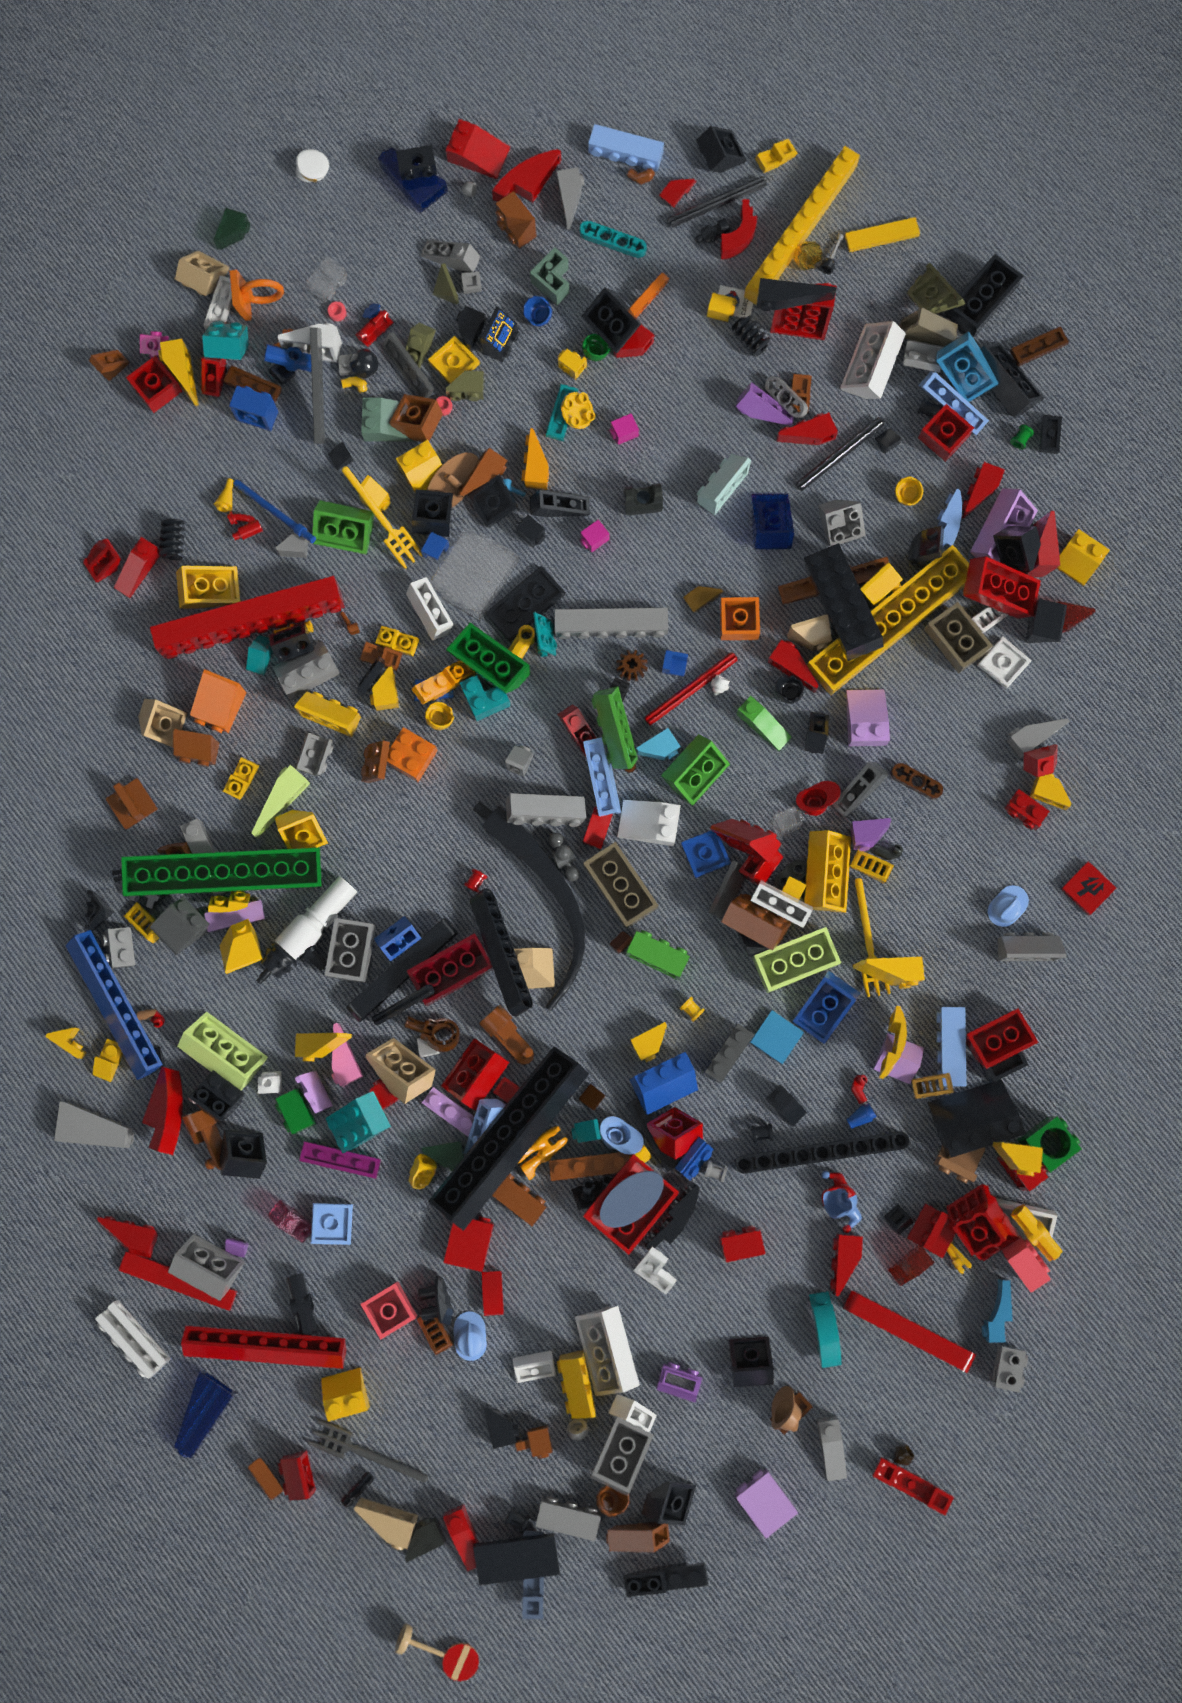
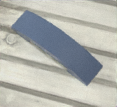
M524 1531V1537L544 1534V1531ZM544 1577L523 1580L522 1619H543Z

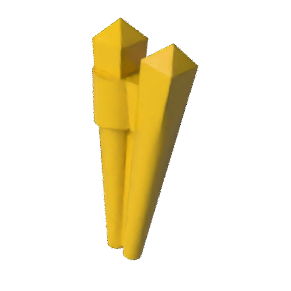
M951 1243L947 1252L952 1259L955 1269L959 1273L964 1274L962 1265L971 1268L972 1264Z

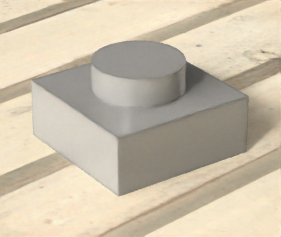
M479 271L461 274L464 294L482 292Z
M353 354L338 356L341 376L355 374L350 367V357Z

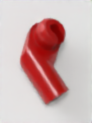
M863 1074L857 1075L851 1086V1091L859 1105L868 1100L863 1092L868 1079Z

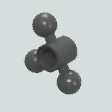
M552 833L548 838V843L551 847L556 848V852H553L552 856L558 868L560 869L565 866V877L568 881L578 880L580 871L577 867L571 865L572 862L576 861L572 849L569 845H562L563 837L561 834Z

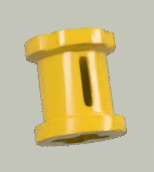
M692 996L679 1008L691 1017L692 1022L705 1011L704 1008L701 1009L693 1001Z

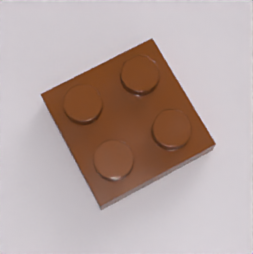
M382 740L367 745L364 750L365 762L361 769L362 782L372 783L385 779L390 742Z

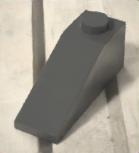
M868 762L832 806L846 818L878 788L889 774L876 762Z

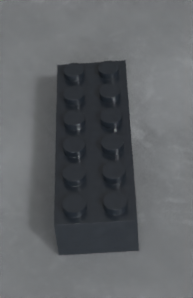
M835 544L804 557L807 573L829 617V621L847 661L884 647L883 637L840 544Z

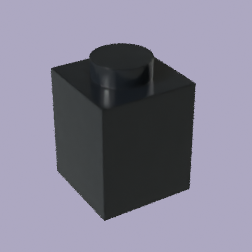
M528 514L516 526V534L533 548L536 544L540 545L545 539V528Z

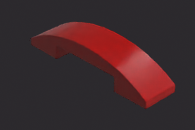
M882 1457L872 1475L887 1485L893 1486L919 1500L944 1516L954 1499V1496Z

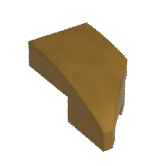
M697 586L683 598L692 611L696 613L708 602H712L724 591L717 588Z

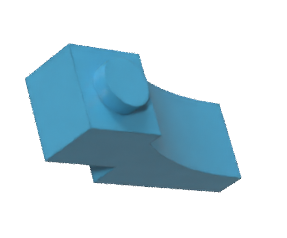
M998 1279V1292L994 1309L989 1319L984 1320V1325L981 1327L982 1337H985V1340L989 1343L1005 1342L1004 1322H1012L1011 1281L1008 1279Z

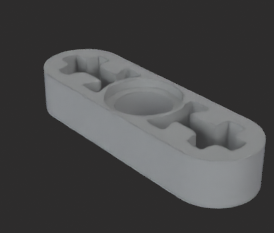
M771 376L766 380V391L791 416L803 418L807 414V404L781 378ZM776 382L775 385L781 390L774 389L772 383ZM785 392L790 394L788 402L783 401V394ZM793 403L797 406H800V413L797 412V408L795 406H792Z

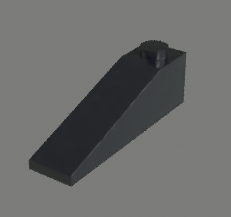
M760 278L756 308L763 311H771L833 300L837 287Z

